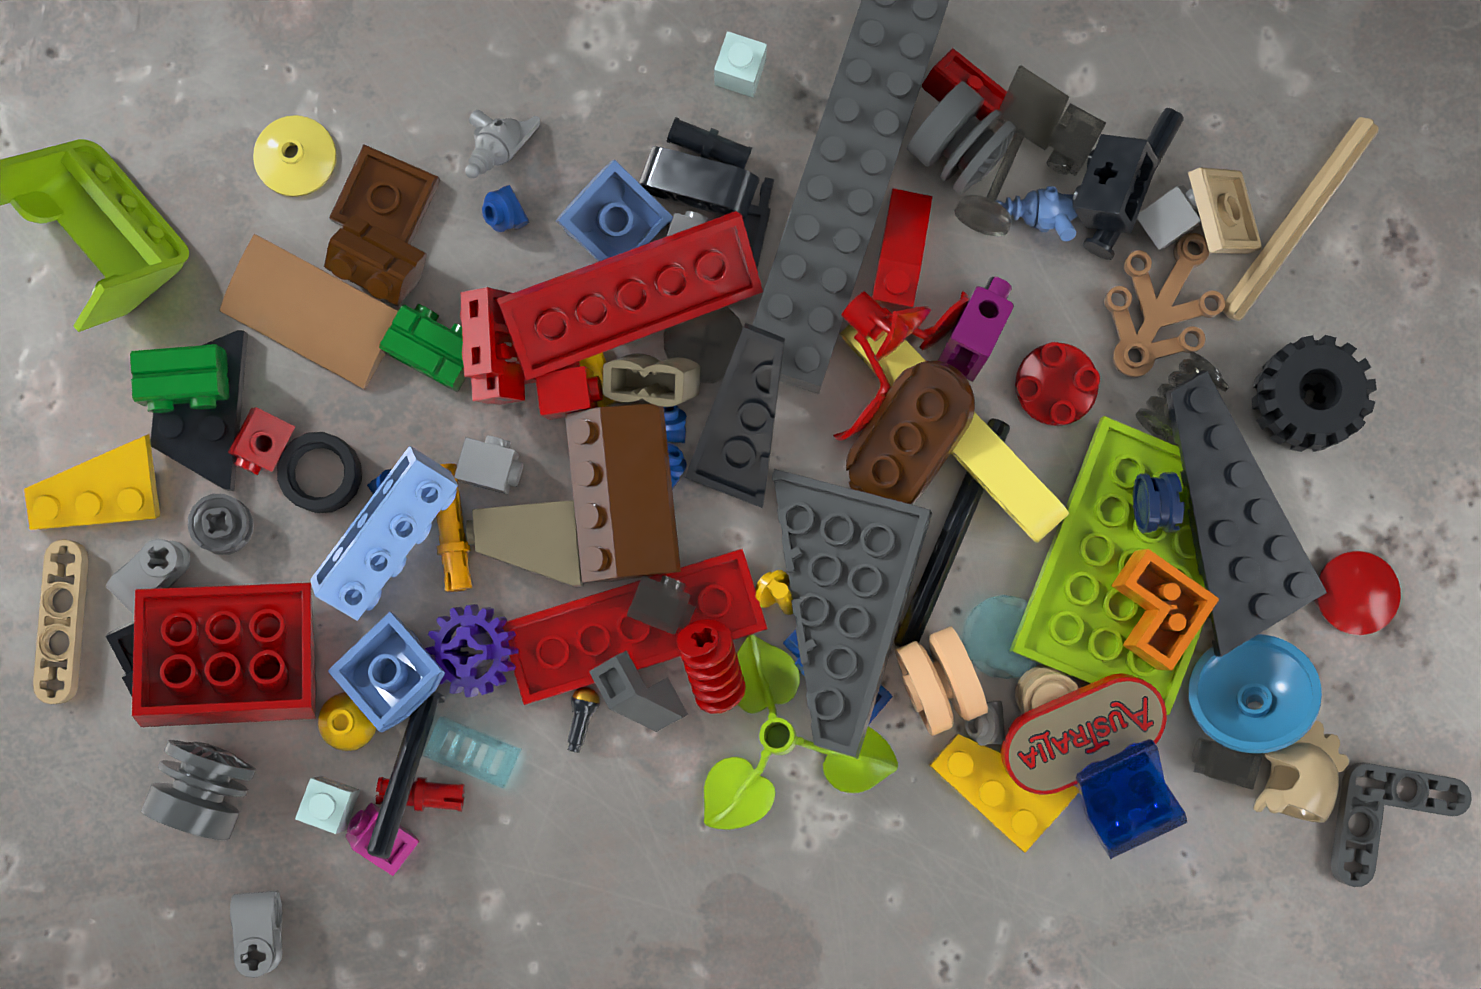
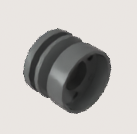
M964 81L955 86L936 106L907 146V150L927 167L937 162L942 156L947 158L948 162L940 176L944 182L949 180L960 169L962 173L952 188L959 195L965 193L972 185L982 181L1007 152L1011 138L1018 129L1012 121H1007L996 133L992 131L1002 116L999 110H994L982 121L979 120L976 116L981 110L985 99Z
M168 740L164 751L182 762L160 761L158 768L166 775L174 778V783L151 784L141 811L144 815L159 823L186 833L215 840L230 839L240 811L233 805L225 802L224 797L246 796L248 789L244 785L232 780V778L252 780L256 768L240 760L235 754L213 745L196 741Z

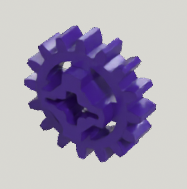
M478 604L466 605L465 609L453 607L450 609V617L440 616L436 619L441 630L428 632V636L435 640V645L425 649L430 655L435 656V661L445 672L439 685L451 682L449 693L458 694L464 690L466 698L478 696L479 692L482 695L494 692L493 684L500 686L505 685L507 682L502 673L503 671L515 670L516 666L508 661L509 655L519 653L518 648L511 647L508 643L509 640L516 636L515 631L504 632L502 628L507 621L505 616L492 619L494 608L486 607L479 610ZM456 631V636L451 640L452 635ZM461 648H475V650H482L483 653L473 654L469 653V651H461ZM494 659L492 666L487 672V665Z

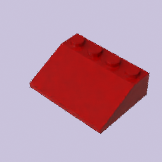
M311 582L135 589L132 717L139 726L160 727L316 719V674Z

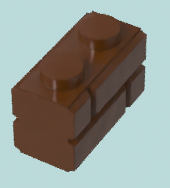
M352 215L343 225V228H340L331 237L328 243L324 267L336 277L348 280L369 291L372 296L399 306L408 293L419 283L427 254Z

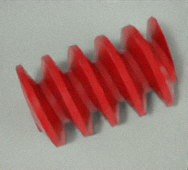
M709 619L694 621L686 625L678 634L677 646L681 659L684 662L685 671L688 675L696 704L701 710L710 714L731 710L744 697L746 684L730 630L725 624Z

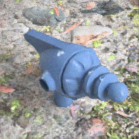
M1048 186L1046 189L1032 190L1022 200H1020V196H1015L1014 201L1007 197L1005 203L995 200L991 204L990 208L994 214L1005 212V218L1013 215L1014 220L1017 221L1019 217H1022L1028 226L1039 229L1041 232H1048L1050 229L1055 228L1062 241H1070L1076 236V230L1070 222L1078 216L1073 209V194H1061L1056 187Z

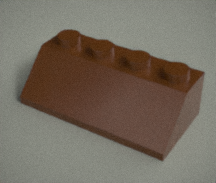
M654 404L598 407L565 414L582 583L615 582L681 572L664 407Z

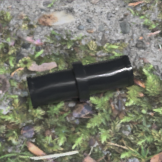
M675 117L666 141L667 143H672L700 154L702 158H710L743 169L746 167L753 148L718 135L719 130L711 128L710 131L682 121L678 117Z

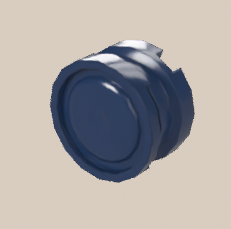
M1163 472L1159 477L1152 478L1146 473L1137 475L1133 490V507L1136 524L1141 533H1150L1157 531L1159 528H1162L1165 532H1177L1180 530L1179 526L1175 525L1183 522L1184 502H1180L1179 492H1182V486L1176 473Z

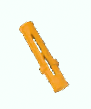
M440 464L451 471L453 477L455 476L456 464ZM458 487L456 488L457 493L452 504L446 510H440L436 515L440 545L436 546L437 555L441 556L445 592H459L472 589L467 553L471 551V548L465 538Z

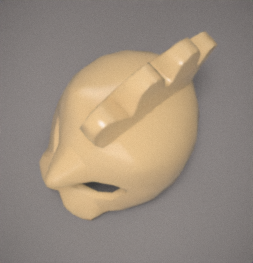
M1315 721L1311 729L1294 744L1278 751L1266 753L1265 757L1271 762V773L1266 787L1257 798L1253 809L1256 812H1262L1265 807H1268L1271 813H1282L1310 822H1326L1333 811L1339 787L1338 772L1344 771L1349 764L1348 757L1345 754H1339L1340 740L1338 736L1334 734L1324 735L1323 724L1320 721Z

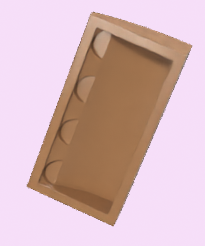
M256 234L251 238L236 267L219 310L364 390L385 356V353L379 348V344L388 328L391 327L392 321L398 312L394 308Z

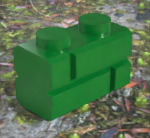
M403 304L392 321L391 327L388 328L380 342L379 348L392 358L458 392L466 379L464 377L462 359V326L454 323L452 328L449 329L437 322L439 315L421 304H417L415 309H412Z
M217 344L131 351L130 353L131 374L133 377L131 379L132 398L134 402L147 406L148 412L174 411V404L190 403L191 409H211L216 407L217 400H228L227 353L225 349Z

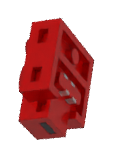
M490 287L460 292V318L463 335L462 359L464 377L471 378L472 401L495 405L525 401V384L535 383L536 378L526 380L497 301L498 298L512 293Z

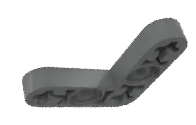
M1355 763L1349 766L1342 779L1333 843L1331 871L1334 877L1339 882L1352 887H1362L1373 879L1376 871L1385 805L1445 816H1459L1470 807L1472 797L1469 787L1459 779L1370 763ZM1367 770L1368 778L1386 781L1384 785L1385 790L1367 787L1364 790V794H1362L1363 788L1356 785V778L1364 777ZM1405 777L1411 778L1417 785L1416 796L1408 802L1402 801L1398 797L1396 790L1398 782ZM1450 788L1452 793L1457 794V801L1449 802L1447 809V802L1445 800L1428 797L1429 789L1448 791ZM1357 812L1364 813L1369 820L1368 831L1360 837L1354 836L1348 826L1350 817ZM1346 841L1366 844L1365 851L1356 848L1355 861L1362 864L1361 872H1354L1352 878L1351 873L1344 870L1345 862H1352L1355 849L1346 847Z

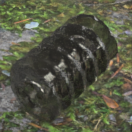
M1190 352V359H1184L1179 364V371H1173L1168 376L1169 384H1161L1157 389L1158 396H1151L1146 401L1148 409L1140 408L1135 413L1137 420L1151 435L1168 442L1169 437L1174 438L1165 392L1201 371H1208L1217 389L1224 392L1229 389L1220 371L1207 359L1199 354Z

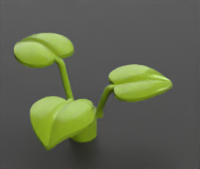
M749 635L737 652L746 684L745 695L738 706L750 714L759 713L768 707L769 720L762 725L759 733L760 742L764 749L761 752V758L755 770L749 761L740 757L722 759L711 768L704 785V824L715 829L732 830L749 826L761 820L770 811L775 800L776 791L773 783L760 775L765 770L768 759L772 754L786 755L796 745L827 754L823 763L824 775L834 788L845 793L855 794L867 791L897 771L898 761L891 746L878 732L869 726L858 759L814 745V742L797 737L795 728L787 720L777 718L775 704L782 705L790 702L798 691L800 673L794 664L795 661L785 651L763 641L755 635Z

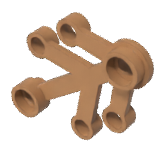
M1188 233L1175 244L1173 255L1176 263L1157 298L1148 272L1152 265L1150 256L1144 251L1137 250L1125 259L1124 269L1132 278L1144 318L1139 331L1136 333L1128 311V307L1132 302V295L1127 288L1123 286L1113 287L1104 299L1106 308L1112 312L1120 342L1113 351V362L1117 370L1128 377L1143 376L1151 370L1155 359L1180 352L1195 353L1204 346L1205 334L1200 328L1195 326L1184 329L1178 337L1152 342L1161 327L1201 316L1213 318L1221 313L1225 307V299L1217 291H1208L1198 300L1171 307L1192 268L1200 266L1210 254L1206 238L1203 235ZM1194 242L1198 244L1200 254L1192 255L1187 249L1188 243ZM1140 258L1144 262V270H1135L1131 265V259ZM1112 294H1121L1125 299L1124 306L1114 305L1111 300ZM1206 298H1213L1216 301V311H1210L1205 307L1204 301ZM1187 333L1194 334L1197 337L1198 344L1196 347L1186 344L1185 335ZM1130 349L1140 351L1142 355L1140 362L1135 363L1129 359L1128 352Z

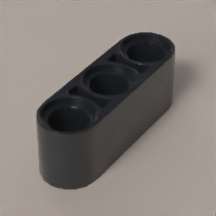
M653 146L638 183L652 196L723 216L737 211L744 220L760 179L752 172L740 167Z

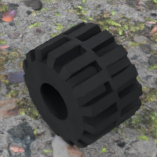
M1311 335L1301 337L1293 344L1290 342L1262 366L1263 370L1256 376L1253 388L1257 389V395L1251 398L1252 409L1260 410L1262 417L1256 421L1262 430L1267 426L1274 433L1270 438L1279 445L1283 442L1291 444L1290 450L1302 452L1306 449H1312V452L1325 450L1348 439L1350 435L1358 432L1365 425L1366 422L1363 419L1373 412L1376 402L1369 400V394L1376 391L1377 387L1376 379L1367 380L1365 371L1372 368L1366 357L1358 362L1352 356L1357 348L1348 342L1342 347L1335 345L1337 337L1324 335L1321 339L1314 340V336ZM1311 389L1315 393L1313 397L1314 402L1307 404L1303 399L1306 396V391Z

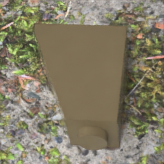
M574 500L472 509L473 520L466 521V534L468 545H475V552L573 587H584L581 578Z

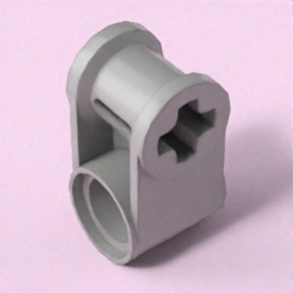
M151 540L127 564L113 574L106 587L134 615L135 589L170 588L189 568L191 561L190 552L185 545L177 541ZM163 551L169 552L166 556V560L169 562L168 566H161L165 561L161 555Z
M279 891L234 894L230 905V919L233 929L235 967L239 973L246 977L255 978L262 976L277 968L282 960L281 895ZM258 949V952H265L266 960L259 963V960L252 959L251 951Z

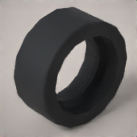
M308 432L293 439L284 448L277 464V481L284 496L295 506L314 513H331L346 506L357 494L362 481L361 463L355 450L339 437L325 432ZM325 448L333 451L340 457L344 466V478L341 485L334 493L326 497L307 495L299 488L296 481L295 469L299 459L306 452L313 449Z

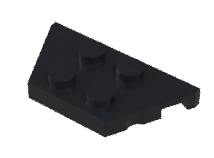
M244 330L234 331L203 344H217L226 350L229 384L228 400H217L216 407L211 409H191L190 403L174 404V411L153 413L150 439L152 448L227 491L235 490L237 467L235 462L237 457L228 452L240 430L248 333Z

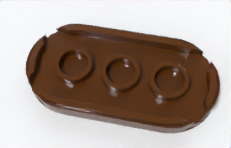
M941 361L918 363L907 368L897 377L885 395L886 398L872 419L866 424L847 455L846 471L849 470L850 481L848 483L850 489L911 505L923 495L970 426L975 410L973 390L966 377L954 366Z

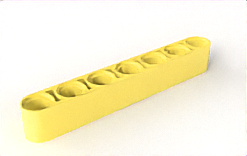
M849 324L839 333L840 336L875 373L861 344L854 339L858 331ZM885 333L876 342L871 338L867 339L875 355L888 333ZM904 340L895 351L878 362L892 386L904 370L926 360ZM974 412L970 426L951 452V455L1023 531L1038 543L1067 517L1069 512L1057 497Z

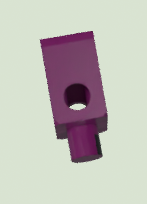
M990 277L985 288L976 286L937 360L954 366L966 379L972 382L990 357L1014 308V304L1007 300L1012 290V286L1007 281L999 277Z

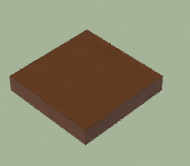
M363 144L329 219L343 226L352 215H355L370 225L376 226L411 245L441 180L434 174Z

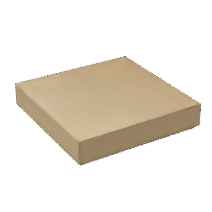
M1203 167L1188 172L1209 253L1250 254L1261 250L1262 245L1242 172L1239 170Z

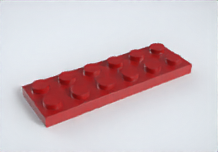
M735 211L498 298L497 301L526 380H530L763 292L742 215Z
M743 548L681 567V572L648 577L506 621L502 628L504 632L515 631L516 634L508 643L509 646L518 648L519 653L509 655V657L516 666L514 674L523 704L527 705L594 684L595 682L589 671L624 651L628 652L637 670L681 657L677 646L678 634L686 625L694 621L709 619L721 622L730 630L732 640L768 630L760 603L755 597L756 590Z

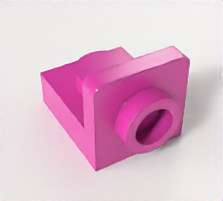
M371 802L364 811L360 810L352 817L347 827L346 839L353 851L394 876L417 846L419 840L414 834L399 826L392 852L388 859H381L368 854V845L380 811L379 807Z

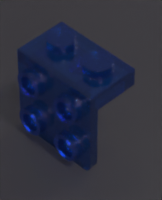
M1151 739L1131 744L1122 752L1103 761L1093 762L1076 775L1086 819L1110 859L1188 823L1186 813L1165 782L1159 750Z

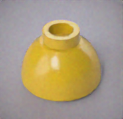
M346 692L332 696L320 709L318 715L319 733L323 740L335 749L342 751L357 750L365 746L375 734L376 727Z

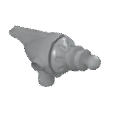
M475 110L471 114L469 122L476 127L474 131L476 149L472 152V157L468 161L469 165L465 169L466 175L469 178H476L479 174H484L487 170H491L495 165H503L511 160L538 129L540 118L533 116L527 121H517L512 118L493 120L480 110Z

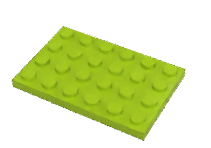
M1106 416L1100 418L1065 507L1069 515L1058 525L1009 650L1088 684L1119 673L1139 677L1155 687L1160 693L1166 706L1167 715H1170L1204 623L1173 670H1157L1123 646L1146 610L1111 585L1134 551L1149 549L1205 588L1203 576L1199 575L1187 511V509H1190L1187 489L1182 484L1180 471L1183 468L1178 446ZM1163 472L1176 473L1182 486V492H1179L1180 502H1184L1183 522L1175 525L1179 526L1180 530L1177 532H1165L1162 528H1159L1157 531L1150 533H1141L1136 524L1133 507V490L1137 475L1146 473L1152 478L1159 477Z

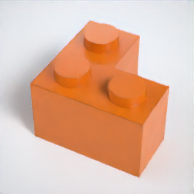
M1149 549L1134 551L1111 585L1146 610L1123 646L1157 670H1173L1219 601L1217 596Z

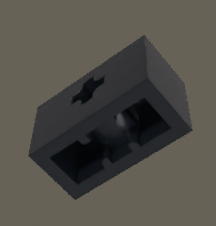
M1105 134L1100 135L1096 148L1088 156L1087 171L1082 184L1076 188L1073 195V209L1085 227L1127 234L1132 233L1159 162L1148 140Z

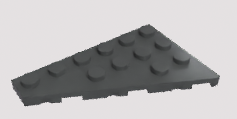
M774 469L772 480L775 484L778 519L783 535V551L793 599L791 602L797 624L796 633L799 653L806 681L807 704L812 719L813 742L817 747L858 759L932 512L930 509Z

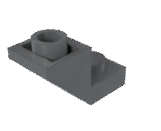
M627 651L616 655L589 671L610 710L655 732L688 715L669 678L667 677L647 688Z

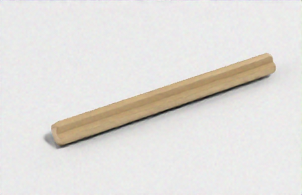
M1359 117L1232 290L1225 300V307L1222 311L1228 318L1240 321L1245 317L1374 139L1379 127L1372 119Z

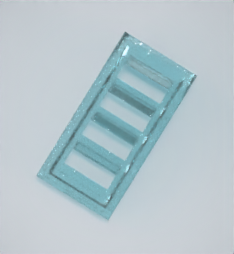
M441 716L437 721L423 756L504 789L521 752V748L448 717ZM449 730L456 732L448 754L441 752ZM465 737L473 740L464 761L457 759ZM483 743L489 747L479 768L474 766L473 763ZM497 750H501L505 754L495 775L488 771Z

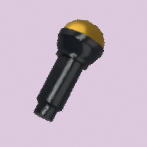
M587 687L577 689L571 696V706L574 715L567 740L569 743L567 750L580 753L581 746L584 745L590 717L593 716L600 706L598 693Z

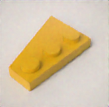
M150 434L24 488L29 529L36 530L146 520L160 517Z
M956 734L929 764L932 769L1024 853L1082 790L1072 786L1054 794L1039 795L1030 793L1019 787L1008 775L1003 766L1000 752L984 745H978L977 742L960 734Z

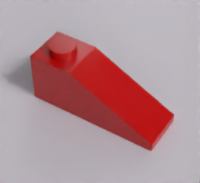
M892 188L871 294V297L882 308L886 307L892 314L893 311L914 307L933 196Z

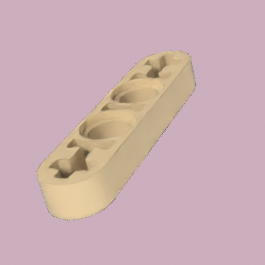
M66 539L51 543L45 551L43 561L33 689L36 697L47 704L68 702L75 696L79 683L89 558L88 552L83 545ZM67 547L68 553L75 555V562L67 564L66 577H75L74 584L62 581L55 582V576L64 577L65 565L58 563V555L65 554ZM61 589H67L73 596L71 608L64 613L58 612L53 606V597ZM57 631L65 632L70 641L69 648L61 655H56L49 647L50 637ZM48 660L53 662L68 661L67 668L58 667L57 670V667H48ZM57 670V679L64 681L65 687L64 690H58L54 697V690L47 689L48 680H55Z

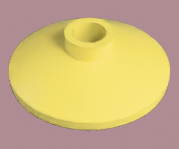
M298 115L286 116L270 123L259 135L253 153L254 166L263 183L274 192L290 197L305 196L320 189L332 175L336 164V148L328 131L317 121ZM297 146L298 153L295 157H285V151L288 147Z

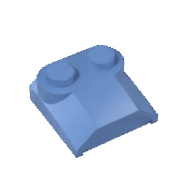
M614 159L574 198L557 218L556 222L564 228L568 236L575 239L597 261H602L648 244L666 225L672 222L673 216Z
M392 612L384 616L328 670L330 675L381 733L401 723L436 691L445 674L444 670L419 642L416 634L408 629Z

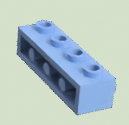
M409 446L310 579L315 597L357 621L365 610H372L378 603L382 594L381 589L389 578L396 577L402 571L407 560L406 555L415 543H422L428 536L432 526L431 522L438 512L446 510L455 499L458 484L451 471Z

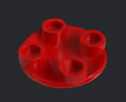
M1051 342L1034 349L1021 362L1015 379L1016 395L1022 408L1033 419L1052 426L1067 425L1081 419L1094 405L1098 395L1100 375L1091 359L1082 350L1066 343Z
M1363 551L1343 553L1333 558L1319 575V579L1327 593L1314 600L1325 619L1336 629L1352 635L1372 634L1388 625L1396 615L1401 599L1400 584L1394 570L1382 558Z

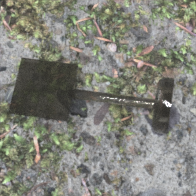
M1022 65L1018 66L999 109L1002 113L999 122L1005 124L1007 121H1012L1018 129L1011 140L987 197L979 195L964 196L959 200L954 210L955 216L967 227L990 236H1005L1012 225L1011 214L996 200L1023 139L1026 138L1038 147L1046 150L1069 100L1068 95Z

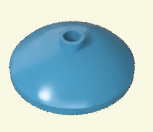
M1265 634L1256 635L1222 657L1214 655L1212 646L1196 663L1189 681L1190 707L1199 726L1219 744L1245 753H1269L1294 744L1311 729L1321 707V683L1310 659L1291 643ZM1251 702H1259L1262 704V707L1253 710L1247 705Z

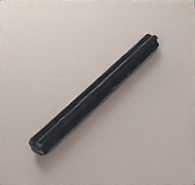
M991 418L987 425L1005 442L1010 431V425L999 419ZM968 471L965 474L894 643L897 647H902L914 641L920 642L984 492V488Z

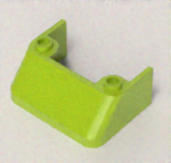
M78 139L0 159V206L10 203L25 220L43 224L57 220L105 276L104 279H101L95 285L92 296L73 325L78 332L129 314L178 273L187 261L189 250L184 241L110 155L95 142Z

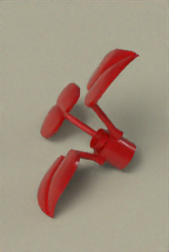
M865 291L861 292L849 303L841 316L858 331L854 339L861 344L880 381V388L876 397L850 429L833 434L836 440H845L864 429L886 398L885 395L891 388V385L878 361L895 351L910 334L924 340L919 346L922 351L939 342L953 328L970 300V297L964 291L961 293L960 300L952 305L934 326L923 330L918 327L931 312L928 306L893 311L892 314L886 307L882 308ZM885 333H888L875 355L867 339L871 338L876 342Z

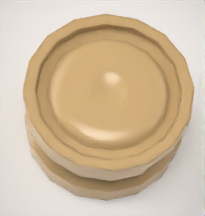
M1044 665L1035 666L1026 671L1018 680L1015 689V701L1020 712L1023 714L1079 688L1065 673Z

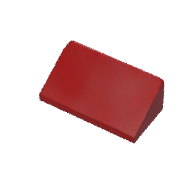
M954 48L933 66L922 83V88L937 101L941 102L955 86L962 81L966 82L985 99L981 110L976 116L981 121L994 110H999L1003 115L1016 99Z

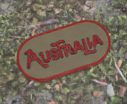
M1119 673L1102 678L1017 717L1008 728L1009 733L1002 743L1001 758L1003 766L1012 780L1019 787L1030 793L1048 795L1063 791L1150 751L1160 740L1166 726L1167 711L1164 700L1155 687L1139 677Z

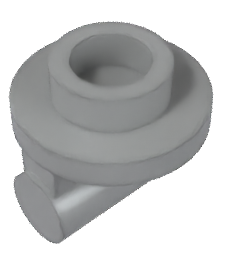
M1002 701L987 702L988 713L969 721L965 720L967 734L971 740L981 746L1002 744L1003 740L1005 741Z

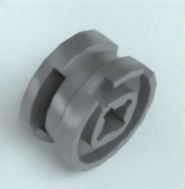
M210 494L201 498L192 507L188 516V530L192 540L199 547L218 555H230L240 551L249 542L253 533V518L249 509L241 501L226 494Z

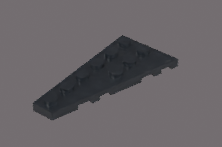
M1201 371L1165 393L1174 441L1179 446L1183 470L1180 473L1183 487L1187 489L1190 509H1187L1199 575L1203 576L1205 589L1219 598V601L1207 618H1210L1215 639L1212 640L1214 655L1222 657L1327 592L1208 371Z

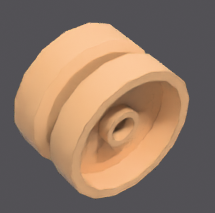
M952 626L930 635L929 648L934 662L931 661L925 648L917 641L895 649L907 694L931 736L948 730L953 726L954 719L949 699L959 716L966 721L988 713L987 702L978 676L963 643Z

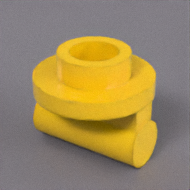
M776 570L764 574L756 584L755 597L763 608L777 603L784 614L792 615L791 600L793 599L792 593L788 588L790 579L785 571Z

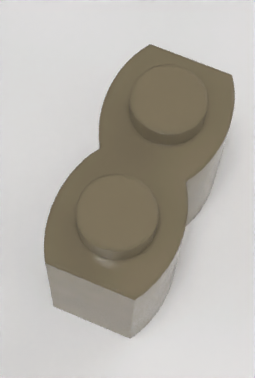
M629 354L604 364L602 394L619 402H633L643 398L645 401L657 406H675L699 395L701 366L686 358L675 357L660 361L647 354Z

